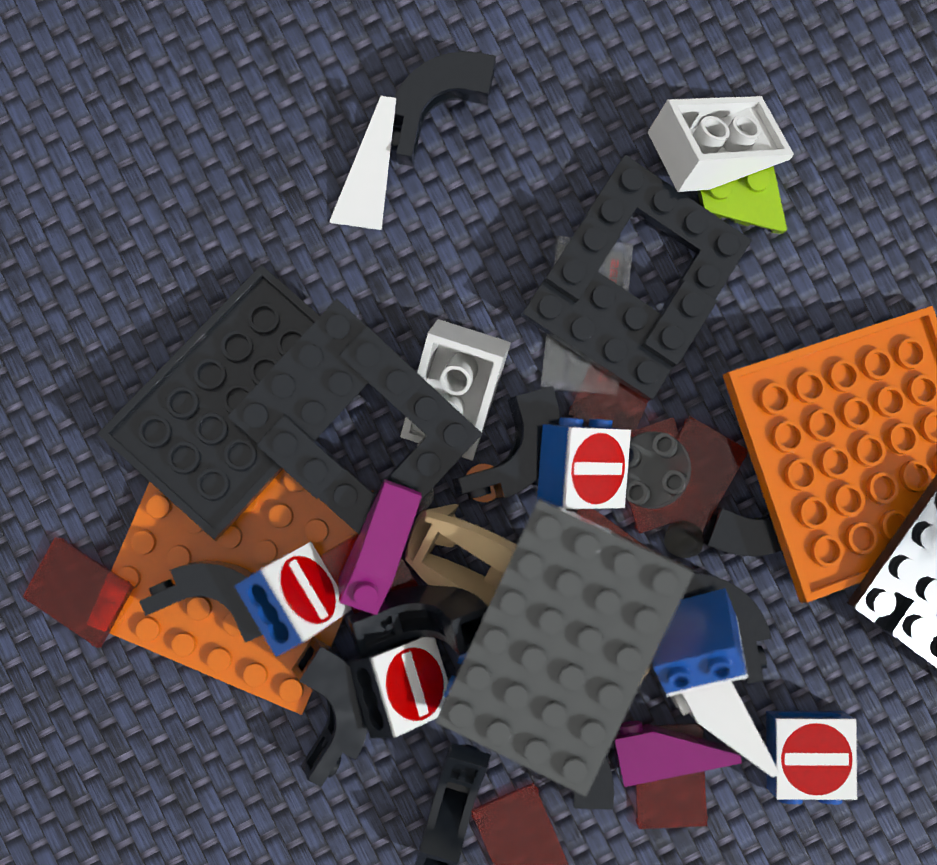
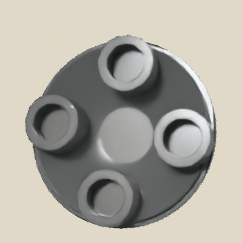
M656 431L641 433L630 439L626 499L629 502L642 508L657 509L668 506L680 498L689 484L692 470L689 454L681 442L670 434Z

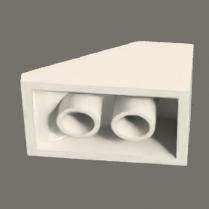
M762 96L668 99L648 131L677 192L710 190L788 161L794 155Z
M437 319L427 334L417 373L480 432H483L511 342ZM405 417L400 437L419 443L426 435ZM481 436L466 451L462 458L473 461Z
M732 682L670 696L676 708H679L683 716L689 713L698 724L771 777L780 774Z

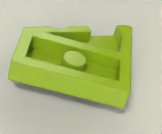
M774 166L710 190H697L700 205L719 218H728L734 223L745 226L754 225L772 230L771 233L782 234L787 231Z

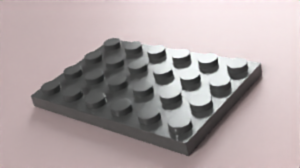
M539 498L435 723L586 797L694 574V569L547 500Z

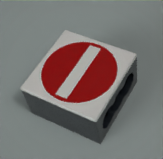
M416 637L406 639L364 657L360 656L348 661L370 739L398 737L438 718L446 700L444 694L448 680L435 638Z

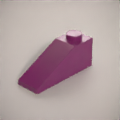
M384 479L338 579L339 603L374 615L378 614L394 580L422 497L421 492Z
M639 720L622 723L613 740L618 771L624 787L742 763L740 754L729 745L651 724L642 725V721Z

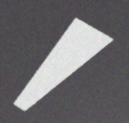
M380 97L329 223L377 230L382 229L396 98Z

